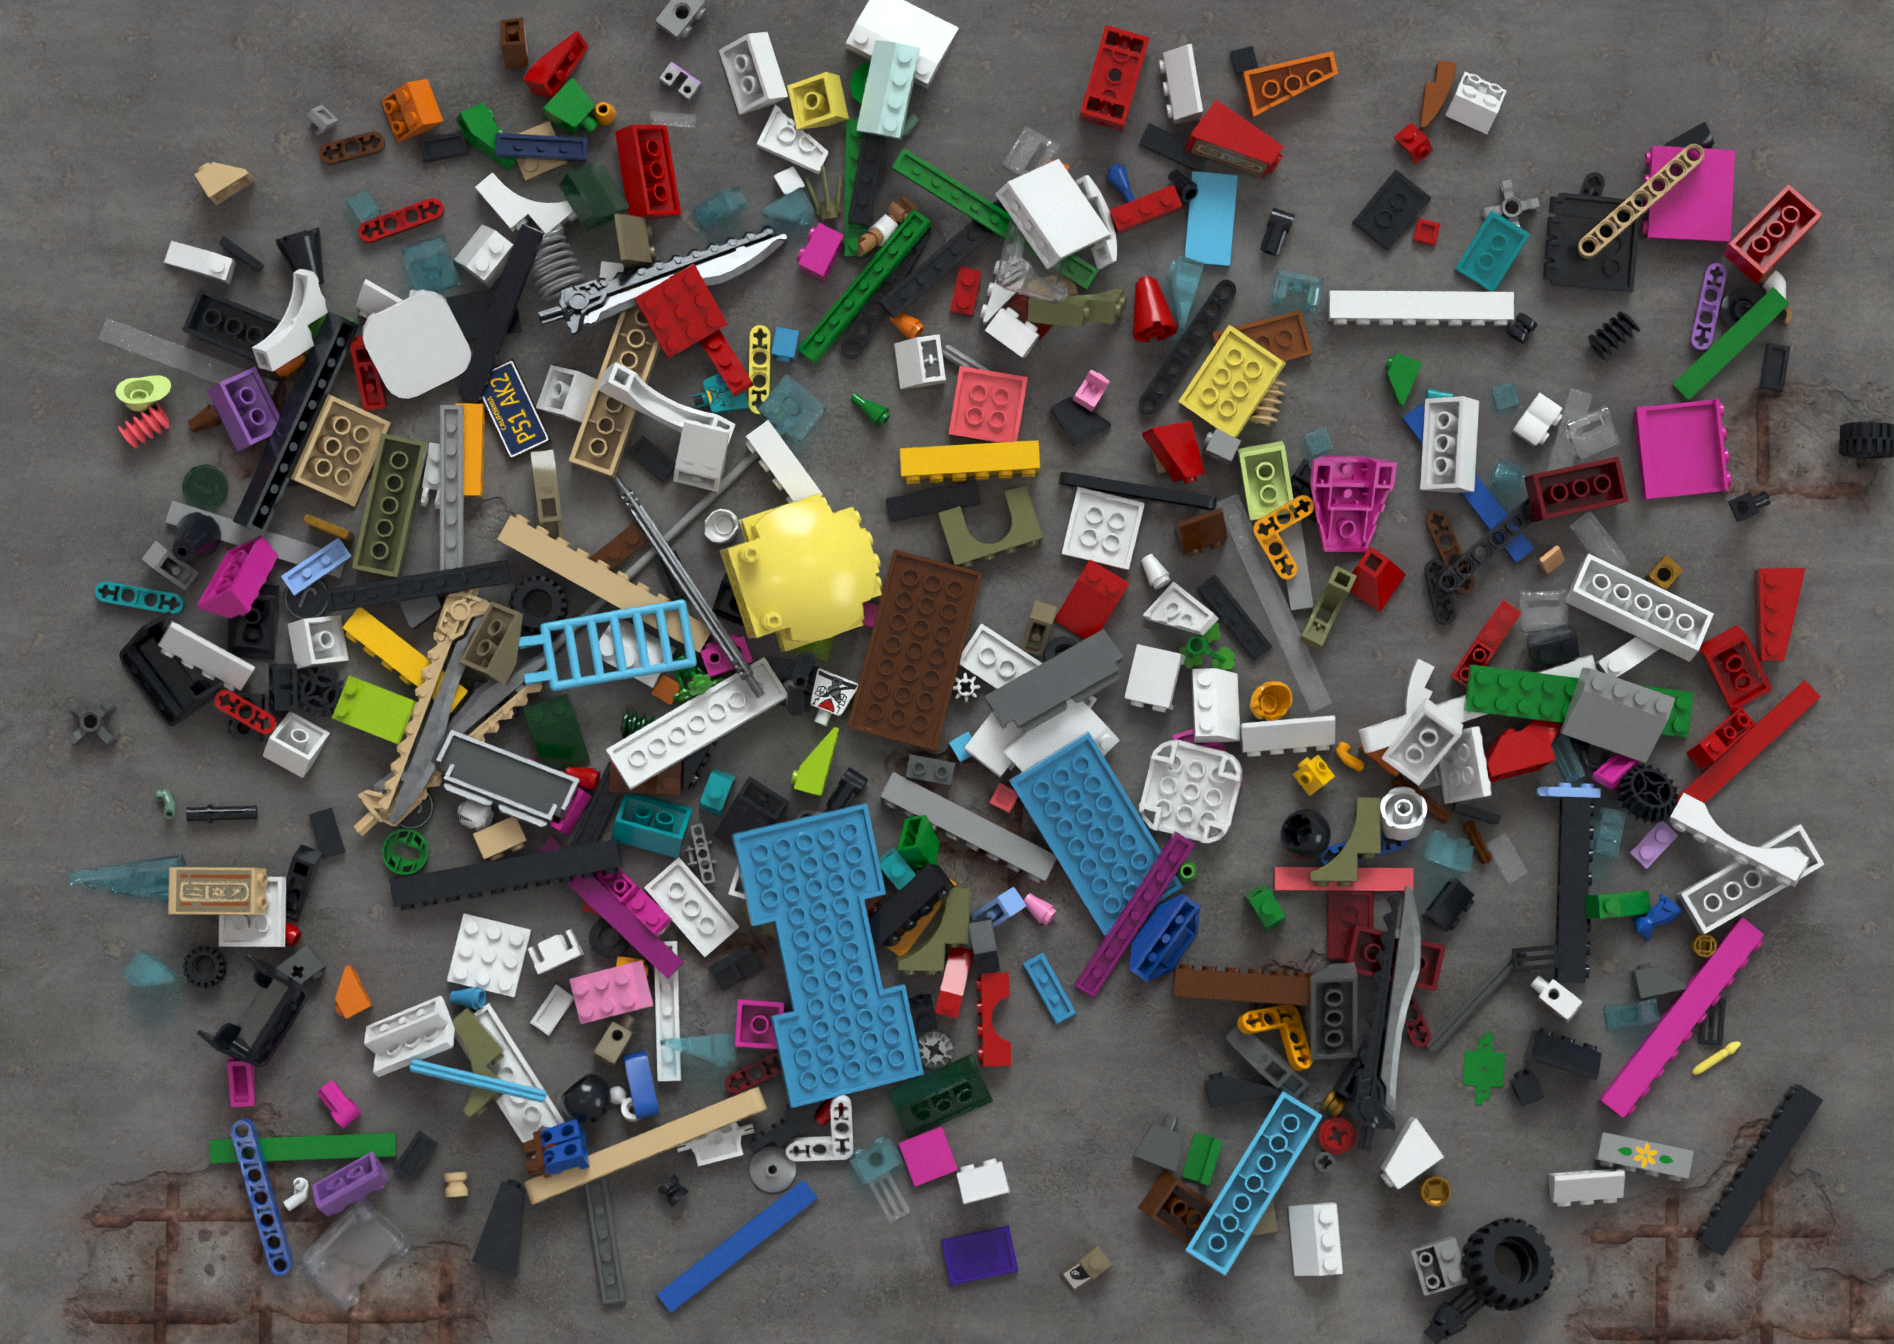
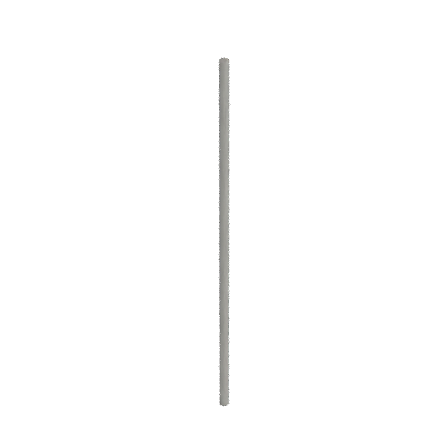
M791 413L775 430L781 437L798 419ZM757 452L746 456L721 480L718 492L710 491L663 536L667 544L760 457ZM653 546L624 573L630 577L629 581L658 554ZM599 597L579 617L596 614L608 601ZM582 626L573 627L574 634H575ZM564 631L552 642L554 653L566 642Z

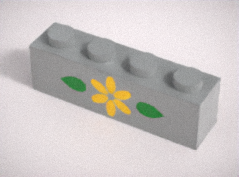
M1599 1131L1594 1159L1600 1160L1599 1165L1613 1167L1614 1163L1623 1165V1170L1636 1172V1169L1640 1168L1645 1169V1174L1659 1177V1173L1668 1174V1179L1682 1181V1177L1689 1179L1694 1151Z

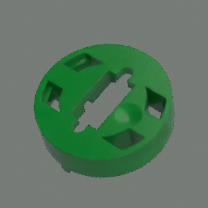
M399 829L391 833L384 841L382 857L386 866L394 873L412 875L419 872L426 865L429 858V845L419 832L411 829ZM408 832L406 837L399 838L401 833ZM417 836H418V837L421 839V841H422L420 846H419L418 842L415 841V839H416ZM400 843L416 849L420 858H415L412 861L396 855V851L392 847L394 845L398 846ZM391 858L396 863L395 868L390 864ZM412 866L411 871L404 872L405 867Z

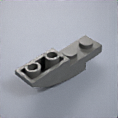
M1236 1024L1225 1035L1226 1040L1277 1089H1282L1285 1093L1296 1099L1310 1084L1307 1078L1294 1070L1258 1034H1244Z

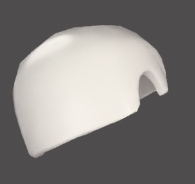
M718 509L711 512L705 520V536L711 542L719 544L729 543L736 538L739 531L737 516L726 509Z

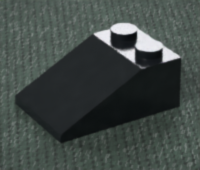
M263 584L259 590L258 597L254 599L251 604L252 608L247 614L243 616L239 614L233 618H228V652L238 657L275 658L280 585Z

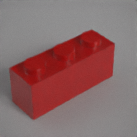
M1172 185L1110 209L1109 212L1116 234L1119 235L1181 211L1182 204L1175 186Z

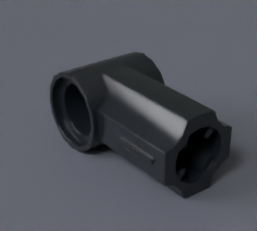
M1273 207L1267 223L1268 228L1261 243V251L1269 255H1279L1285 236L1289 233L1294 220V214Z
M849 766L840 779L839 786L833 792L826 805L833 810L849 807L855 796L859 795L869 779Z

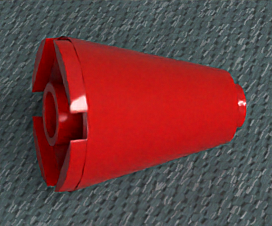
M1152 276L1139 278V281L1135 283L1132 327L1134 340L1146 343L1150 342V338L1157 337V340L1161 341L1172 337L1177 333V323L1157 279L1152 278Z

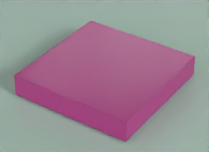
M942 1126L898 1143L914 1186L958 1170Z

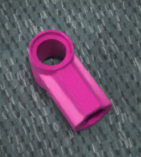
M333 1080L316 1092L331 1110L332 1117L343 1129L362 1114L357 1105L345 1096Z

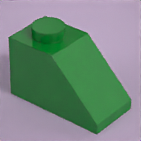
M1396 352L1394 357L1389 356L1384 369L1388 370L1386 379L1397 406L1402 408L1422 363Z

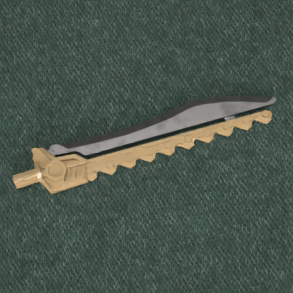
M479 589L446 595L435 629L436 632L433 633L434 640L438 644L427 652L428 659L432 663L421 670L422 678L426 681L415 689V694L419 701L415 703L411 713L413 720L407 723L403 733L407 736V739L397 745V752H399L401 757L391 764V771L394 772L395 776L384 783L385 790L389 794L378 802L379 809L387 813L400 780L404 781L389 819L392 824H395L415 802L436 769V759L444 745L445 733L455 693L466 667L459 663L490 605L487 600L477 597ZM472 619H475L467 637L458 641L455 645L408 772H404L452 643L465 636Z
M541 654L516 664L505 685L490 679L477 688L465 705L447 724L444 743L451 730L465 734L516 690L517 694L468 736L485 742V733L498 732L500 727L499 720L512 719L514 715L513 707L525 706L529 700L527 699L528 693L541 691L543 687L542 682L524 686L523 683L525 682L524 674L536 673L546 664L545 655ZM413 756L408 759L404 772H408ZM435 769L415 802L395 824H392L389 819L403 783H399L387 813L379 809L378 802L389 794L388 791L384 794L383 790H385L384 783L395 776L392 771L374 784L373 791L366 790L358 795L369 812L353 827L361 836H364L378 822H384L396 827L422 803V800H426L428 787L441 785V775L445 773Z

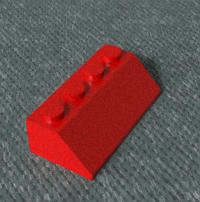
M630 125L615 131L628 215L644 217L646 221L682 215L667 125Z

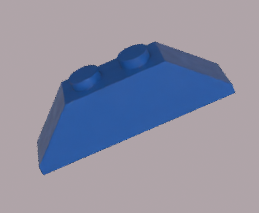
M1184 894L1158 905L1131 943L1129 970L1146 982L1171 972L1198 933L1201 906Z

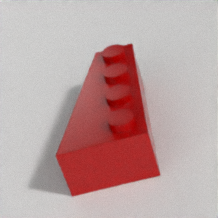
M1759 568L1754 571L1756 655L1759 662H1781L1785 660L1805 568Z

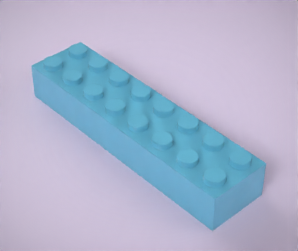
M1282 1091L1186 1248V1253L1226 1277L1320 1123L1323 1115Z

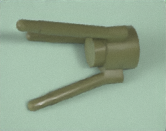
M821 166L825 201L820 202L821 206L808 177H805V182L815 206L816 216H820L821 221L838 219V213H841L842 178L838 179L836 203L834 204V200L829 198L825 166Z

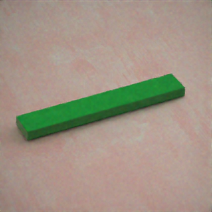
M1773 287L1686 370L1673 385L1690 400L1790 303Z

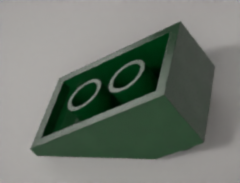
M569 694L523 708L544 766L560 771L567 767L590 761Z

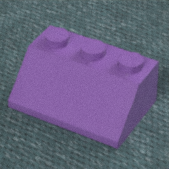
M256 367L207 389L237 452L272 436L280 415Z
M371 1151L313 1184L315 1204L327 1216L333 1213H340L347 1205L361 1201L374 1190L382 1189L389 1182L387 1172L375 1153Z

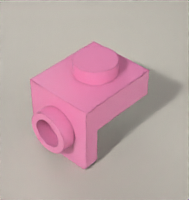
M1090 370L1072 400L1093 411L1110 381L1102 374Z

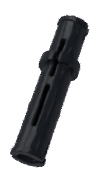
M209 804L207 807L186 808L187 822L208 821V823H213L214 820H257L258 818L257 805L213 807V804ZM201 813H219V814H201Z

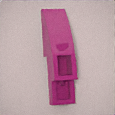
M618 868V873L604 875V871L595 872V878L654 935L658 936L673 920L620 868Z

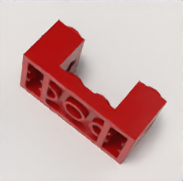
M1105 25L1081 107L1080 120L1123 132L1150 37ZM1112 70H1117L1121 73V79L1113 82L1109 79L1108 73Z

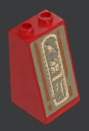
M1216 99L1191 133L1184 150L1264 179L1267 173L1272 175L1283 158V155L1280 153L1284 146Z

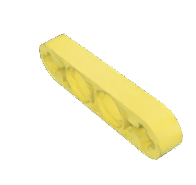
M763 325L753 327L750 332L749 377L752 382L757 375H762L766 379V384L763 387L757 388L752 386L749 388V408L756 415L765 414L770 406L771 335L768 328ZM758 330H762L763 334L767 335V337L762 339V346L767 345V349H753V345L758 346V339L754 337V334H758ZM761 352L766 355L767 359L764 364L757 365L754 363L753 357L756 353ZM752 391H766V395L761 394L762 402L766 403L765 406L761 407V410H757L756 406L752 405L757 402V394L752 395Z

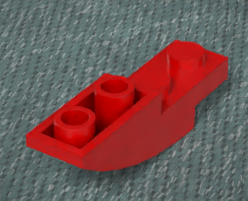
M1502 599L1450 677L1467 687L1469 665H1487L1496 649L1522 614V611Z

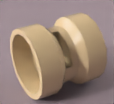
M467 1172L444 1173V1181L449 1184L445 1189V1197L468 1195V1188L463 1183L467 1180Z

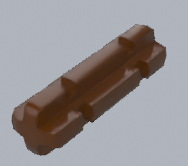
M1471 820L1464 823L1462 828L1465 834H1468L1467 838L1474 852L1478 853L1479 856L1477 857L1480 863H1488L1492 860V856L1486 850L1487 846L1479 831H1476L1477 827L1474 821Z

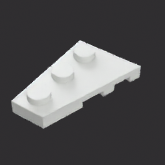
M1174 581L1143 614L1146 620L1202 636L1219 619Z

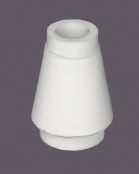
M1149 554L1141 560L1149 584L1155 590L1171 581L1169 578L1170 573L1153 554Z

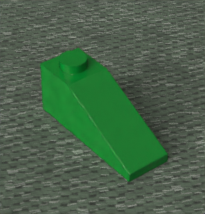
M1649 890L1585 895L1587 918L1638 915L1648 913L1650 909Z

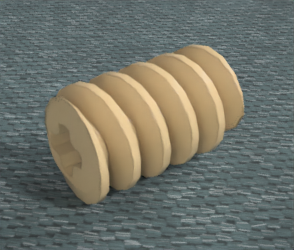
M1275 379L1253 412L1255 415H1251L1249 418L1251 423L1273 428L1270 422H1277L1278 419L1273 417L1272 414L1280 412L1274 405L1282 404V401L1276 397L1284 395V392L1279 390V387L1286 386V383Z

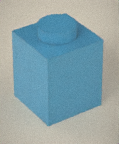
M776 327L771 353L772 357H776V361L782 363H789V360L795 361L800 335L799 331Z

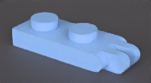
M1557 783V787H1538L1536 795L1543 797L1600 798L1601 788H1594L1595 784H1581L1580 788H1571V783Z

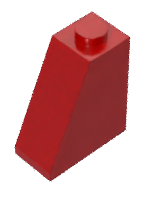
M1192 421L1155 427L1142 432L1144 440L1174 482L1184 481V484L1198 481V476L1205 474Z

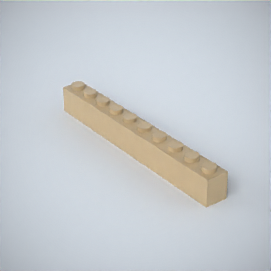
M519 514L516 517L510 515L497 539L622 610L671 601L660 593L657 597L650 594L651 588L638 582L637 586L629 582L630 577L619 570L617 574L609 571L610 565L599 559L596 563L588 559L590 554L580 548L577 551L568 548L570 543L560 537H557L556 540L548 536L549 531L537 525L536 529L527 525L530 520ZM678 609L666 611L665 618L668 635L684 644ZM655 613L642 615V621L658 629ZM689 615L694 650L700 653L710 635V631L700 616L698 619H695Z

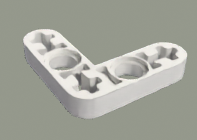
M841 1095L833 1097L831 1100L832 1136L792 1138L786 1144V1155L790 1160H845L851 1157L853 1154L852 1103L848 1096ZM838 1103H843L844 1115L839 1116ZM838 1123H845L848 1125V1129L840 1132L835 1126ZM840 1139H845V1151L840 1149ZM817 1144H822L826 1147V1150L823 1153H817L813 1150V1147ZM806 1145H809V1153H806ZM794 1146H798V1153H794Z

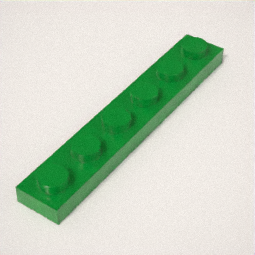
M846 120L845 257H860L857 251L858 238L868 232L867 226L848 223L863 132L856 131L858 120ZM868 252L861 256V258H868Z

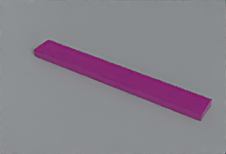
M1174 831L1073 984L1076 988L1092 998L1096 996L1195 846L1194 842Z
M550 837L536 853L564 848L553 837ZM581 875L572 876L573 881L566 882L667 979H670L683 965L684 961L654 935L595 877L582 879Z

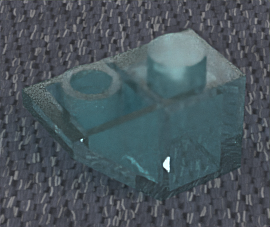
M740 186L720 190L694 207L693 210L701 228L705 229L735 216L747 208L748 204Z

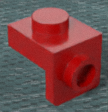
M1412 122L1394 136L1395 141L1410 154L1415 164L1425 159L1433 150L1428 137Z

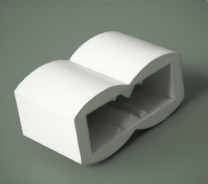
M1539 393L1512 432L1533 447L1537 446L1538 443L1543 445L1550 435L1546 432L1551 424L1556 426L1563 415L1560 414L1562 407Z

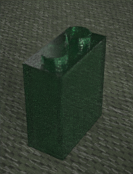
M601 162L593 165L587 163L579 170L571 169L562 176L564 179L557 185L586 231L614 221V214H624L630 207Z

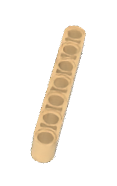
M1690 144L1587 233L1578 244V254L1584 259L1595 257L1702 162L1704 158L1703 148L1698 144ZM1691 150L1696 151L1699 154V159L1697 161L1689 160L1687 152ZM1671 166H1678L1682 174L1680 176H1673L1670 174L1669 168ZM1655 181L1662 182L1664 190L1661 192L1653 190L1652 183ZM1642 196L1646 199L1647 205L1638 207L1634 199ZM1621 211L1628 213L1629 221L1620 222L1617 214ZM1602 227H1609L1612 235L1608 238L1602 237L1599 230ZM1591 242L1595 250L1591 253H1586L1582 249V244Z

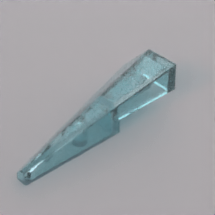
M181 854L74 871L69 873L67 880L71 885L79 882L89 884V888L92 889L100 886L110 888V892L146 898L147 895L159 897L162 902L168 903L169 867H187V864Z

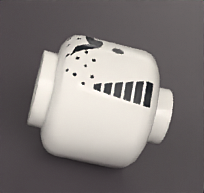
M470 800L462 802L457 811L460 823L475 831H481L489 827L494 816L491 806L486 807Z

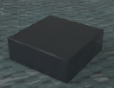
M1253 46L1230 52L1236 75L1259 68Z

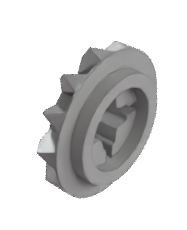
M928 1032L917 1043L921 1063L928 1068H941L952 1057V1043L941 1032ZM940 1041L938 1049L944 1055L935 1054L930 1060L931 1051L925 1045L934 1046L935 1043L937 1044Z

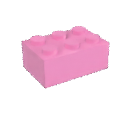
M642 961L569 979L580 1024L653 1006Z

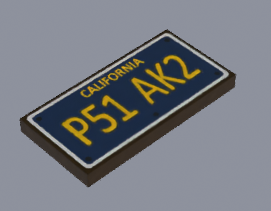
M512 358L495 366L482 397V402L510 461L552 442L514 359Z

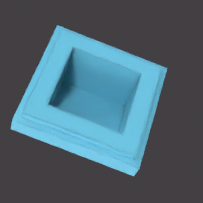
M969 731L949 742L960 763L971 757L964 750L972 738Z

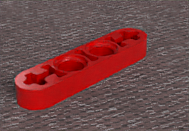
M430 198L365 221L359 226L358 235L364 242L374 243L436 221L444 215L445 209L440 200ZM433 203L435 204V206H440V208L437 209L436 215H433L432 212L425 213L427 218L423 219V214L419 209L420 207H423V210L427 211L431 209L430 205ZM409 211H416L419 217L416 222L409 223L406 220V214ZM390 218L397 221V226L392 231L386 230L384 227L385 221ZM380 222L383 234L380 235L379 230L372 233L373 237L371 238L363 235L366 232V227H370L371 230L378 228L376 223Z

